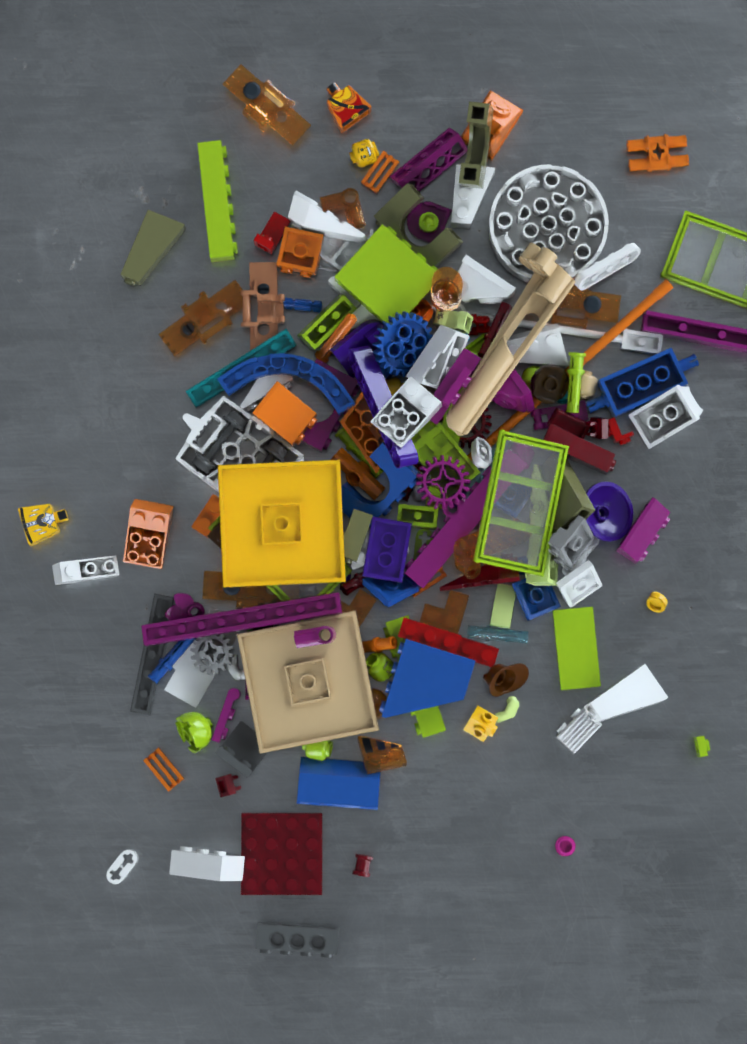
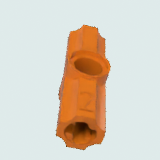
M340 448L330 459L340 460V469L346 474L347 482L352 486H359L374 501L386 489L371 475V469L368 464L362 461L357 462L343 448Z

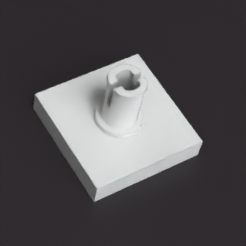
M589 560L572 572L563 567L562 573L565 577L556 582L570 609L603 586L593 564Z

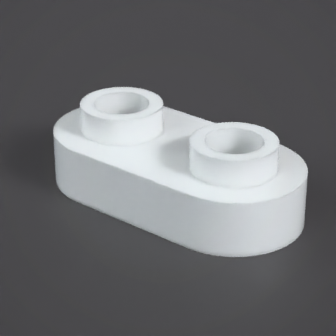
M477 437L471 443L472 462L476 467L486 469L492 463L491 446L481 437Z

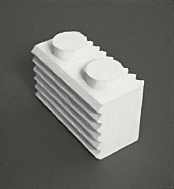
M585 708L582 710L576 709L570 716L572 720L568 724L564 722L556 730L559 733L556 738L573 754L602 726V723H594V721L588 718Z

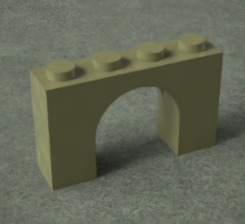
M469 101L467 114L469 143L465 163H461L459 184L464 187L484 188L494 111L488 103Z
M407 183L374 215L377 220L375 223L378 227L382 224L386 228L390 226L397 233L396 237L401 241L405 239L412 246L411 250L416 254L419 252L426 258L425 262L430 267L432 265L438 267L464 242L452 228L444 229L431 243L425 246H418L408 239L405 232L406 218L425 198L412 184Z
M353 509L347 529L343 534L345 563L352 564V561L357 562L373 515Z

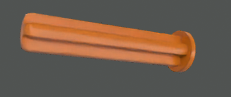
M348 313L322 348L315 352L316 359L328 363L329 357L332 354L330 349L341 341L357 322L354 314Z

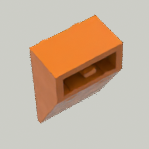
M134 499L130 506L123 562L158 569L163 568L174 506Z

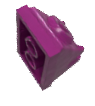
M514 368L492 399V402L506 409H515L520 412L527 411L529 413L535 409L532 393Z

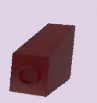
M552 424L549 425L543 440L569 446L567 459L605 475L608 471H613L616 464L614 453Z

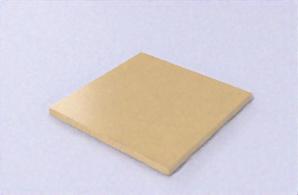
M356 610L237 634L260 754L379 730ZM321 626H331L336 631V638L330 644L298 649L296 647L294 631ZM324 629L321 633V637L325 641L330 638V632L327 629Z

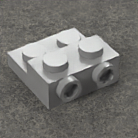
M578 515L569 524L567 530L560 527L550 537L548 551L555 556L553 560L562 567L565 565L571 569L595 539L585 518Z

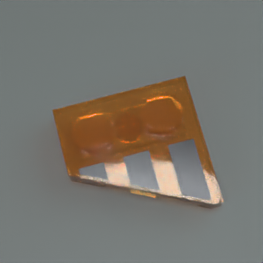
M358 736L357 741L367 774L405 767L407 765L402 745Z

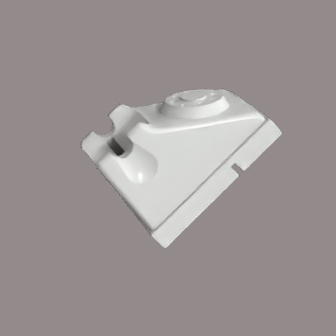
M465 255L448 291L454 296L457 293H461L460 299L465 303L478 300L480 304H496L513 297L517 289L468 255Z
M677 385L629 414L630 419L648 449L700 419L699 416L703 409L698 406L689 390L690 387Z

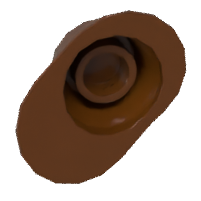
M522 663L510 666L496 664L488 673L483 675V678L489 686L490 694L498 697L522 687L528 679L529 670Z

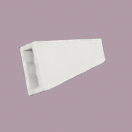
M644 664L589 702L584 708L588 718L594 721V723H598L660 703L667 699L668 696L646 664Z

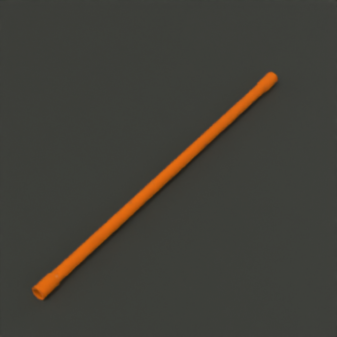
M665 279L650 295L584 352L586 357H584L583 366L655 302L673 289L672 284ZM568 366V367L565 368L564 370L566 371L565 373L567 374V377L569 378V374H568V372H567V369H569V366ZM533 397L534 407L536 408L542 402ZM517 411L485 440L492 447L497 442L499 430L509 432L529 413L527 411ZM470 452L467 456L472 461V456Z

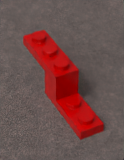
M405 617L398 634L400 638L475 660V663L491 668L494 666L499 652V648Z

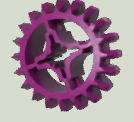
M441 455L439 462H437V458L434 456L432 457L433 464L426 460L425 464L428 468L421 466L420 470L424 474L417 473L416 475L417 478L422 479V481H416L417 486H422V488L417 490V493H425L422 495L421 500L423 501L428 497V506L431 505L432 501L435 502L434 509H437L439 504H442V510L446 509V504H449L450 509L454 508L453 501L460 505L461 501L458 497L465 499L466 495L462 491L469 492L470 488L464 486V484H470L471 482L469 479H464V477L469 475V472H461L464 470L465 465H461L458 468V459L455 460L454 464L451 463L452 456H449L448 460L444 461V455ZM439 467V476L426 480L428 474L433 469ZM446 467L452 469L459 479L450 478L446 474ZM442 473L443 478L448 480V483L444 487V492L443 487H440V485H438L437 483L440 482L442 478ZM460 485L457 493L447 498V489ZM427 486L436 487L440 492V498L433 496Z

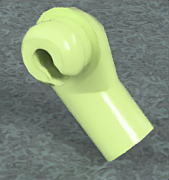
M508 697L505 710L495 713V716L498 717L497 723L511 719L516 715L519 708V701L516 697Z

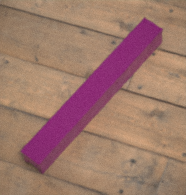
M648 310L643 314L640 329L642 332L661 334L664 338L747 353V329Z

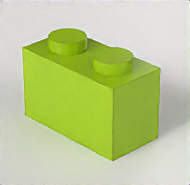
M399 504L397 521L412 523V528L436 530L439 507L434 509V507Z

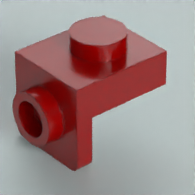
M615 417L608 419L609 437L611 436L613 443H619L621 446L631 442L630 438L634 436L633 431L622 435Z

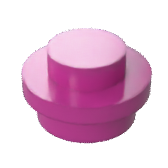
M562 836L557 839L555 849L559 855L570 856L575 851L576 846L572 838Z

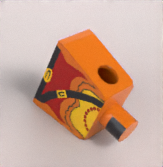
M332 83L326 89L331 95V98L327 100V107L341 134L371 113V105L351 86L348 85L341 90L336 83Z

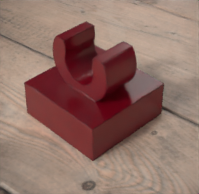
M590 417V421L586 422V425L591 426L590 432H587L586 435L599 439L609 438L608 418Z
M228 774L215 778L220 797L236 794V791L241 789V786L235 787L233 783L234 779L239 778L238 775L232 776Z

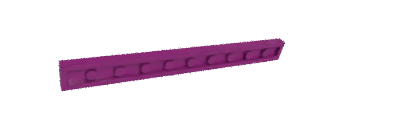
M337 592L141 625L144 646L342 614L340 593Z

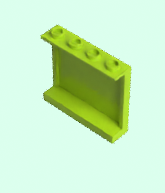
M382 224L335 275L334 279L335 282L379 321L388 323V316L395 318L396 312L401 315L403 311L410 314L433 287L442 281V276L440 275L441 271L434 265L430 267L425 262L426 258L421 253L417 252L416 254L411 250L412 246L405 239L401 241L396 237L397 233L390 226L386 228Z

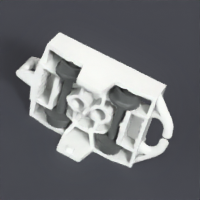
M225 396L209 409L201 419L188 413L183 415V420L191 429V432L178 453L176 461L218 493V479H215L218 477V465L242 464L245 459H251L253 464L304 461L302 453L276 435L269 426L254 415L248 414ZM253 425L268 436L261 441L256 440L250 435ZM235 447L237 449L236 455L228 456L226 454L227 449Z

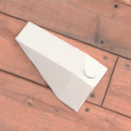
M295 191L288 214L293 228L365 244L368 238L364 233L346 221L340 223L339 219L329 210L323 212L317 202Z

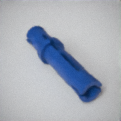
M197 638L178 641L163 659H159V664L148 674V677L158 684L162 677L173 669L172 666Z

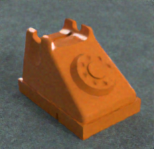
M490 90L482 103H488L494 109L487 157L493 161L524 110ZM469 124L461 135L463 142L467 146L469 143Z

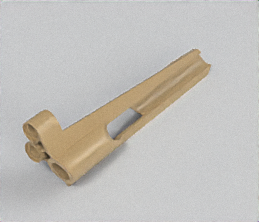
M530 242L518 259L521 264L533 271L534 274L472 374V380L466 389L463 387L459 400L455 405H452L447 413V425L458 436L467 435L576 283L560 265L555 263L557 255L548 248L543 247L541 249L536 244ZM526 314H536L539 318L538 322L516 353L512 355L507 346L508 339Z

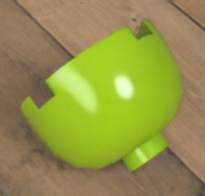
M187 712L176 717V720H178L175 722L177 731L182 741H187L191 745L187 748L192 753H197L209 744L212 737L211 728H213V724L208 717L205 718L198 712Z

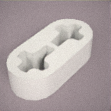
M131 849L123 851L108 869L106 874L107 880L112 884L121 883L137 864V853ZM132 854L133 863L129 862L123 866L122 864L125 861L124 855ZM121 867L122 871L119 873L121 878L113 880L111 871H117Z

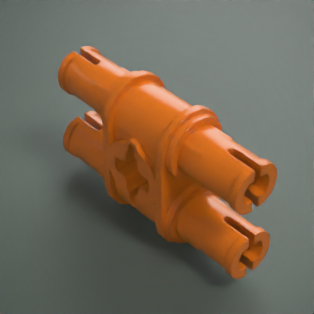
M663 134V136H646L644 139L627 140V152L645 151L647 154L646 158L630 159L628 161L629 172L647 170L650 173L656 170L669 171L673 167L689 166L688 154L675 156L669 154L670 148L687 146L686 135L669 137ZM656 147L658 152L661 153L659 158L657 157V154L654 153Z

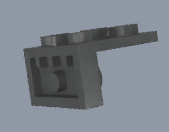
M242 721L239 722L223 745L215 752L245 777L250 776L267 754V752L259 753L256 732Z

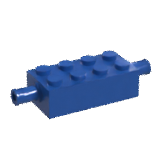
M671 347L599 379L597 385L601 396L586 401L585 405L587 408L589 407L588 411L590 414L606 406L612 418L622 416L646 405L677 385L687 386L688 381L683 372L699 366L698 360L694 361L697 357L695 354H692L678 361Z

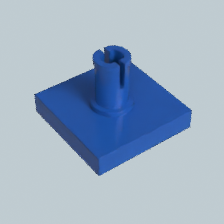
M405 573L402 583L368 577L363 578L362 585L387 607L419 591V585Z

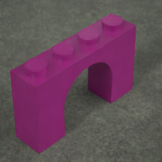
M318 359L315 360V363L329 370L341 382L351 397L355 398L360 387H358L359 384L356 379ZM334 409L326 420L316 422L311 430L308 428L304 432L305 438L301 443L320 453L324 449L327 450L332 442V439H330L332 433H337L341 426L339 420L342 414L339 416Z

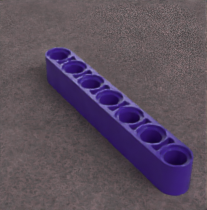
M365 345L351 348L347 352L348 361L374 418L391 399L392 394L375 360L376 358L371 347ZM379 430L396 468L399 469L418 463V453L412 439L400 448Z

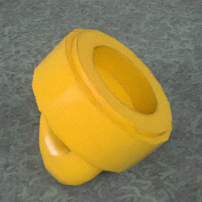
M653 591L646 603L651 611L660 613L665 610L668 601L664 595Z

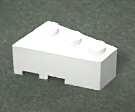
M440 325L405 377L409 378L411 376L418 383L437 389L466 347L469 335Z
M180 846V850H172L169 874L214 881H242L245 856L227 855L225 851L209 853V849L197 848V851H192V847Z

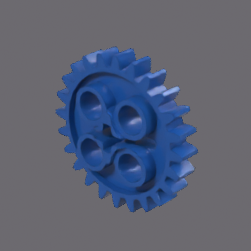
M403 311L402 315L396 312L395 318L388 316V323L382 321L383 329L377 328L380 335H374L378 342L372 343V345L377 347L373 353L379 355L375 360L381 363V368L395 376L405 377L433 334L429 333L432 327L427 326L429 322L423 320L422 316H416L415 313L410 312L409 314ZM403 327V332L399 334L400 329ZM391 345H393V350L389 352ZM408 354V359L404 361L405 356Z

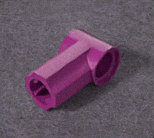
M331 626L294 631L297 649L330 644L336 638V631ZM324 629L330 632V638L327 641L321 637Z

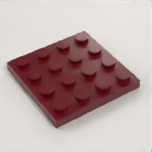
M241 813V856H245L241 895H322V813Z

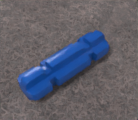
M285 298L284 309L292 310V308H295V310L301 311L313 310V312H321L322 301L314 300V302H311V300L306 299L293 300V298Z

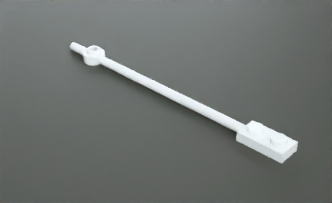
M452 303L448 308L431 305L433 314L436 313L437 308L458 312L464 311L470 315L488 316L491 323L496 316L466 311L465 307L460 303ZM522 320L518 327L533 329L537 322ZM559 325L561 334L600 339L606 333ZM625 329L623 335H618L612 342L621 343V350L656 355L661 352L663 335Z

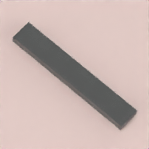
M154 593L148 624L170 621L164 614L174 604V597ZM165 643L143 646L130 712L151 715L157 684L148 677V674L153 671L159 664V659L163 657Z

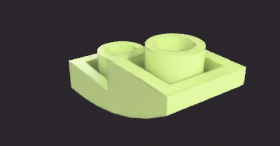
M497 584L490 626L510 629L516 600V593L511 585Z

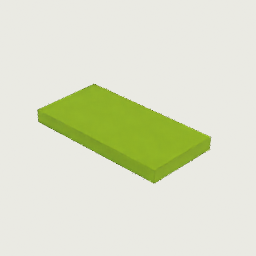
M593 607L553 610L560 690L601 687Z

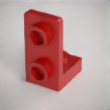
M273 212L260 235L257 233L254 238V245L272 255L283 237L285 226L288 227L291 221L279 213Z

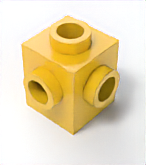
M477 706L463 730L484 742L488 735L492 737L498 728L495 726L498 717Z

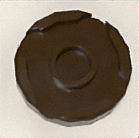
M546 364L537 369L531 378L530 385L534 397L545 404H554L559 399H562L566 395L569 386V378L565 373L566 371L555 364Z

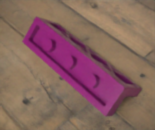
M449 127L389 177L400 189L410 181H415L414 187L420 191L462 157L468 148L459 133ZM458 142L461 149L456 153H451L452 146ZM440 156H445L444 163L441 166H437V159ZM430 168L429 175L426 178H421L422 171Z

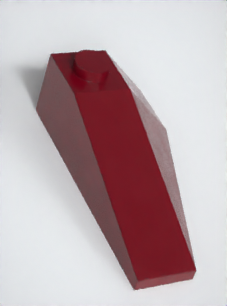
M512 553L501 554V559L518 562L517 556L513 557ZM486 564L441 586L440 591L520 581L519 571Z

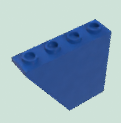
M408 639L405 640V643L400 642L397 654L401 656L399 662L394 661L391 673L395 675L392 682L388 681L385 692L389 694L386 701L382 700L379 712L382 713L381 717L388 718L464 700L475 660Z

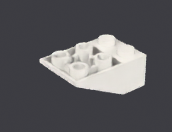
M410 376L370 422L402 448L430 421L442 407V403Z

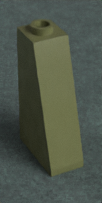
M147 210L120 274L124 282L131 286H135V284L141 286L186 230L185 224Z
M553 453L540 466L544 482L552 484L557 454ZM566 459L554 520L556 532L560 527L567 530L569 524L578 515L586 520L595 511L568 459ZM546 491L549 500L550 491Z

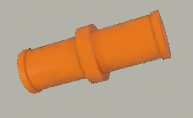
M394 636L388 638L375 637L372 640L362 641L364 653H380L383 650L396 649L398 644Z

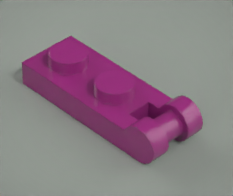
M585 400L579 401V413L570 414L588 421ZM567 404L533 410L531 417H534V431L548 429L547 422H542L541 416L547 415V420L549 421L556 407L566 411Z
M232 688L228 691L212 741L221 743L222 739H226L229 731L226 725L228 720L232 721L235 709L232 708L235 700L241 697L240 690Z

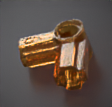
M347 188L343 192L320 197L323 212L329 210L333 213L344 210L347 222L356 229L366 226L359 194L355 189ZM348 195H352L356 199L354 202L349 203L345 201V198Z

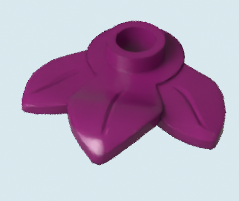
M176 593L174 594L175 604L169 607L164 615L169 620L204 615L205 609L199 602H194L190 595ZM197 608V613L191 614V610Z

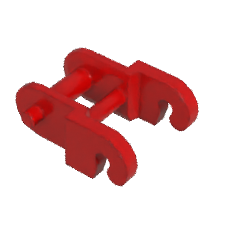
M471 314L474 317L472 323L474 322L476 327H472L469 335L488 333L490 326L487 323L490 321V318L488 316Z

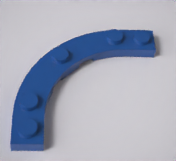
M279 353L258 358L254 357L240 363L217 378L227 395L230 396L256 379L270 375H290L306 380L317 387L326 396L339 416L356 405L345 387L329 370L310 359L293 354Z

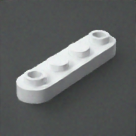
M635 243L626 244L622 249L609 254L599 262H595L591 267L584 271H579L575 276V286L580 290L591 287L635 261L640 255L641 249Z

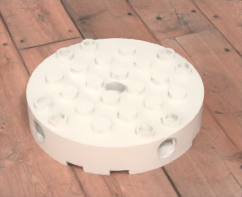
M547 164L522 170L505 183L497 193L491 207L488 231L490 244L495 256L502 266L518 279L528 283L534 274L533 271L525 267L518 260L531 242L541 249L545 247L557 255L555 263L560 265L575 280V276L579 271H584L591 267L599 258L607 239L609 220L604 199L590 180H587L579 172L571 168ZM551 222L554 227L548 229L543 226V223Z

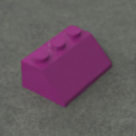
M652 497L646 503L615 551L635 564L638 561L643 562L648 554V551H646L649 544H655L659 538L657 532L660 528L664 529L670 521V518H668L670 512L658 500Z

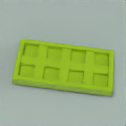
M429 421L411 438L418 453V461L425 468H428L425 464L426 460L433 464L432 457L435 456L437 462H439L440 456L444 455V461H447L448 457L452 456L451 463L453 464L458 459V468L461 465H465L464 470L461 472H469V475L464 477V479L471 481L481 473L440 422L436 425ZM439 467L429 473L433 479L439 476ZM446 467V474L450 478L459 479L452 469ZM442 473V478L440 482L437 483L438 485H440V487H443L444 492V487L448 483V480L443 478ZM460 485L449 487L447 489V497L453 496L459 490Z

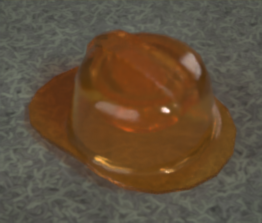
M442 267L433 275L430 299L432 305L440 313L443 311H453L460 306L463 283L460 274L455 269Z

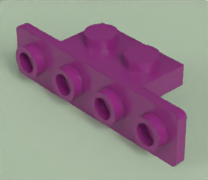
M466 348L463 349L433 394L442 403V407L430 419L436 425L440 422L450 405L457 403L461 396L459 394L462 387L466 389L472 380L470 375L481 360L480 357Z

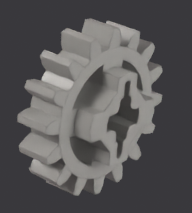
M223 633L219 637L216 634L199 637V642L193 641L196 648L190 649V651L195 653V655L191 656V659L196 660L195 667L201 666V672L207 669V674L211 675L214 670L215 674L218 675L219 669L226 671L225 665H232L229 658H234L235 656L230 653L234 647L228 646L231 640H224L225 635ZM214 640L220 641L223 646H216ZM205 643L204 649L200 651L201 647ZM211 649L217 651L214 653V657L208 655V653H211ZM222 655H225L224 659L220 663L219 660L221 659ZM208 659L211 666L205 665L202 660Z

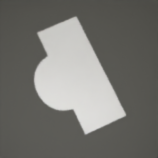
M211 607L208 614L218 613L221 611L214 607ZM240 631L223 633L225 635L224 640H231L228 646L233 645ZM214 640L216 646H223L220 641ZM178 641L167 643L166 654ZM192 643L172 666L175 672L164 690L197 708L216 674L213 670L212 674L208 675L207 669L201 672V666H194L196 660H192L191 656L195 655V653L190 651V649L196 648V645ZM205 643L201 647L200 651L204 649ZM211 649V653H208V655L214 657V653L217 651ZM222 655L221 659L219 660L220 663L224 659L225 655ZM208 659L202 660L205 665L211 666Z

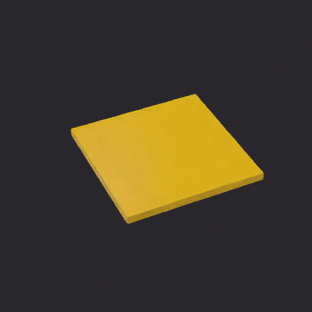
M340 460L218 465L223 588L346 582Z

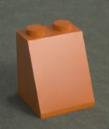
M278 381L252 412L256 418L269 426L276 435L292 447L295 444L299 445L305 438L304 432L308 428L311 430L318 421L316 419L317 413Z

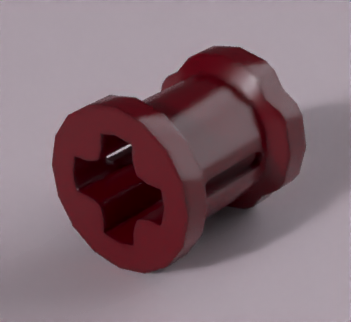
M356 854L357 861L352 874L370 877L369 867L373 857Z

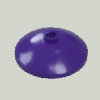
M600 482L594 484L586 491V494L593 504L595 511L586 519V522L597 539L607 542L619 540L628 533L632 526L633 506L627 493L615 483Z

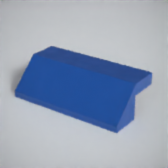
M301 757L297 804L378 810L381 763L336 759L319 761Z

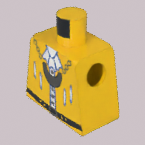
M51 504L18 508L28 545L35 546L60 533L58 523L69 520L65 509L54 512Z

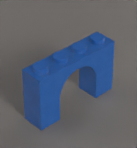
M382 442L369 457L388 476L390 483L388 495L380 501L368 500L346 482L341 486L342 511L349 518L353 509L371 514L373 517H380L381 515L385 517L393 509L390 505L394 501L399 502L406 495L404 491L408 487L412 489L416 485V481H420L416 475L421 472L414 465L396 468L385 443Z

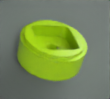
M426 212L420 216L419 227L423 232L432 233L437 229L439 220L434 213Z

